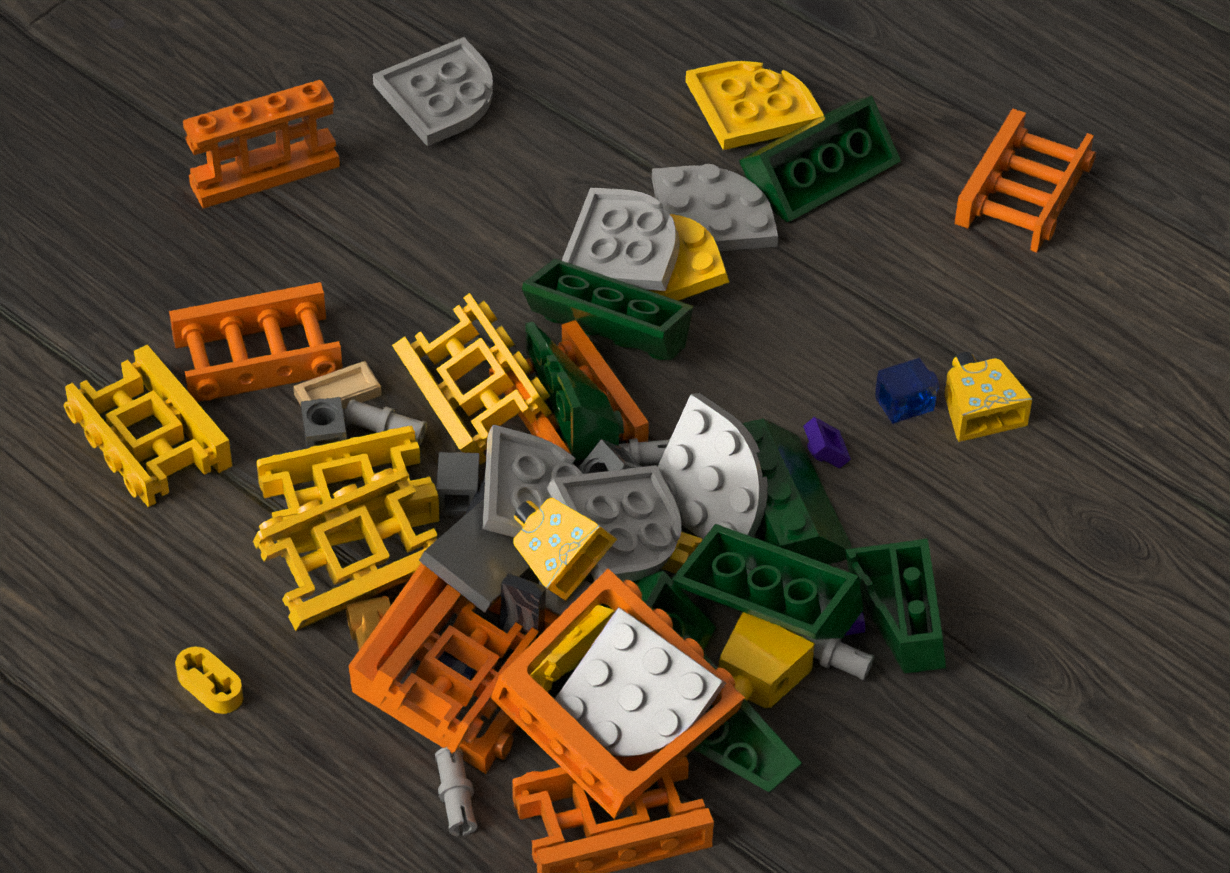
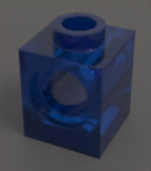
M917 358L879 370L875 398L892 424L934 411L936 395L940 389L939 381L935 373L929 371L923 361Z

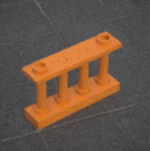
M1012 108L958 197L955 224L968 229L976 216L981 217L985 214L1033 231L1030 250L1038 252L1044 240L1050 241L1057 226L1056 219L1084 171L1089 173L1094 164L1096 152L1091 150L1094 135L1087 133L1077 150L1028 133V129L1024 128L1026 113ZM1025 147L1070 162L1064 172L1016 156L1015 150L1016 148L1021 150ZM1012 169L1056 184L1057 186L1053 193L1049 194L1002 178L1001 173L1003 170L1008 172ZM997 191L1044 208L1039 217L992 202L988 200L989 193L995 194Z
M321 282L169 311L175 348L189 346L194 370L185 371L187 391L196 402L311 380L343 369L339 341L325 344L318 321L326 319L325 298ZM303 324L309 347L287 351L280 328ZM265 331L271 355L249 359L242 336ZM227 339L233 362L210 366L204 343Z
M573 320L562 324V342H559L558 347L608 397L613 411L619 410L621 413L624 433L619 434V440L628 443L629 439L637 438L638 442H647L649 434L648 420L578 322ZM525 359L529 366L532 368V371L529 372L527 375L534 373L535 371L530 359ZM490 368L489 376L495 374L493 368ZM510 370L506 374L514 386L504 392L505 396L517 389L524 400L530 398L531 396L514 371ZM522 411L518 413L532 435L550 441L571 454L566 444L556 432V429L559 428L553 414L546 417L540 411L535 415L537 420L530 423Z

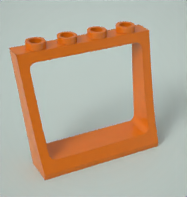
M421 563L349 664V673L353 693L444 748L448 747L451 738L444 735L440 739L434 735L441 720L406 699L398 711L390 707L392 700L389 698L380 707L365 698L379 669L448 585V583ZM501 598L488 610L500 615ZM546 609L544 631L559 617ZM501 709L482 737L475 738L471 744L465 740L461 743L459 748L463 751V760L486 774L497 757L505 759L508 756L513 745L512 733L519 725Z
M608 568L499 676L491 699L615 819L668 770L739 710L745 697L735 689L734 678L724 668H717L715 670L704 659L703 649L694 639L686 638L684 640L672 629V620L666 612L661 609L653 611L641 600L642 593L631 580H624L622 582ZM599 604H607L614 611L618 607L625 610L726 682L712 703L714 706L636 771L627 770L530 676L543 660Z

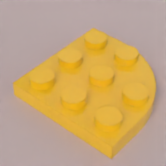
M733 61L686 71V83L723 150L783 137L824 116L809 89L798 78L782 70V74H779L769 69H763V63Z
M670 214L679 235V254L666 291H648L678 301L729 283L721 254L711 233L700 223L690 218Z

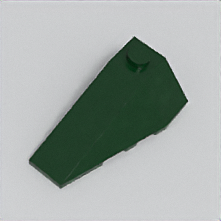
M534 322L525 323L526 352L537 378L550 395L547 398V402L571 455L576 458L574 462L586 459L601 439L619 446V434L624 433L623 419L619 410L613 411L608 397Z
M686 634L683 639L685 640L690 637ZM704 653V659L716 670L717 667ZM744 699L739 710L694 748L697 752L769 793L802 765L801 761L746 699ZM712 704L707 710V712L714 707Z

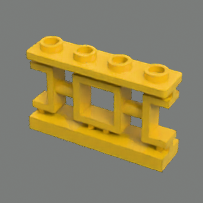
M469 293L463 297L468 305L464 308H461L460 305L453 308L461 322L433 342L429 343L425 336L419 332L415 335L417 340L410 344L406 337H403L392 346L460 451L464 453H479L481 465L486 461L483 451L487 449V434L492 425L501 426L521 411L528 421L533 423L537 420L535 415L540 411L546 417L552 411L545 403V400L550 395L540 380L536 377L530 381L527 374L532 371V368L520 351L514 355L510 352L509 348L515 345L502 325L496 330L493 327L492 323L497 318L485 300L477 304ZM476 319L480 321L495 343L490 349L482 338L467 348L463 346L479 335L472 324ZM426 354L434 365L450 354L452 356L450 360L436 369L444 380L440 384L437 383L422 360V357ZM487 359L495 374L466 394H463L455 381ZM510 370L514 371L531 396L527 400L522 398L517 389L501 400L498 398L499 395L514 386L506 374ZM461 406L468 416H471L484 406L487 408L486 411L471 420V423L478 432L474 437L455 409Z
M147 344L134 351V363L131 364L128 360L121 363L123 379L97 392L87 380L80 383L81 389L79 390L74 383L65 386L68 401L64 403V408L70 420L74 424L79 422L84 428L85 436L93 448L99 447L103 451L109 468L114 473L119 471L124 477L125 485L134 498L139 496L147 507L156 504L155 494L160 493L164 496L169 493L167 476L192 463H195L204 475L211 472L210 466H213L220 473L232 467L229 439ZM143 384L150 391L135 400L131 399L144 392ZM117 406V407H118L117 409H115V410H113V411H111V412L105 414V416H106V422H105V421L102 419V417L99 415V414H101V413H103V412H105V411H107V410H109V409H111V408ZM151 415H154L163 425V427L137 440L127 429V427ZM184 431L190 441L173 449V445L184 440ZM157 454L159 457L146 463V472L139 462Z
M406 426L285 454L273 455L257 460L259 485L264 498L284 494L288 509L272 512V518L282 516L283 520L297 515L296 510L308 502L319 500L323 504L332 500L327 484L363 477L364 483L367 485L372 483L370 478L377 474L373 473L372 467L391 463L395 473L406 468V466L419 464L420 448L415 439L413 426ZM408 477L409 484L413 485L416 492L411 499L400 503L411 527L438 522V493L431 478L426 477L410 481ZM314 481L315 487L294 490V484ZM391 493L381 495L351 508L349 511L365 505L374 525L390 519L383 501ZM322 521L277 540V543L290 537L298 554L316 550L309 533L313 527L322 524ZM357 522L326 535L331 546L364 539Z
M392 468L385 469L370 478L372 483L357 488L356 484L348 485L333 494L334 499L320 504L319 500H313L299 507L296 510L297 515L285 520H283L282 516H276L259 526L260 531L257 532L253 543L256 549H260L263 561L266 562L283 554L299 588L287 592L282 599L285 606H288L290 610L288 617L295 631L346 609L347 603L369 599L405 583L415 573L421 564L419 559L423 552L437 540L436 537L438 535L433 528L416 536L400 503L411 499L416 492L413 485H410L407 480L409 474L406 468L395 473ZM396 491L387 495L383 501L390 519L374 525L365 505L349 511L351 508L388 492ZM322 521V524L313 527L309 533L317 549L312 553L300 557L290 537L274 544L277 540ZM357 522L373 555L342 568L326 535ZM398 533L407 553L422 546L424 547V549L377 569V566L386 563L390 557L382 541L385 538ZM321 566H325L334 585L348 579L351 580L305 602L302 601V599L311 596L315 591L308 572Z

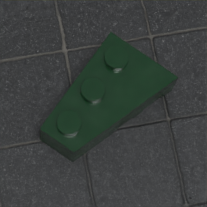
M928 539L845 549L848 571L859 576L862 602L904 674L946 668Z

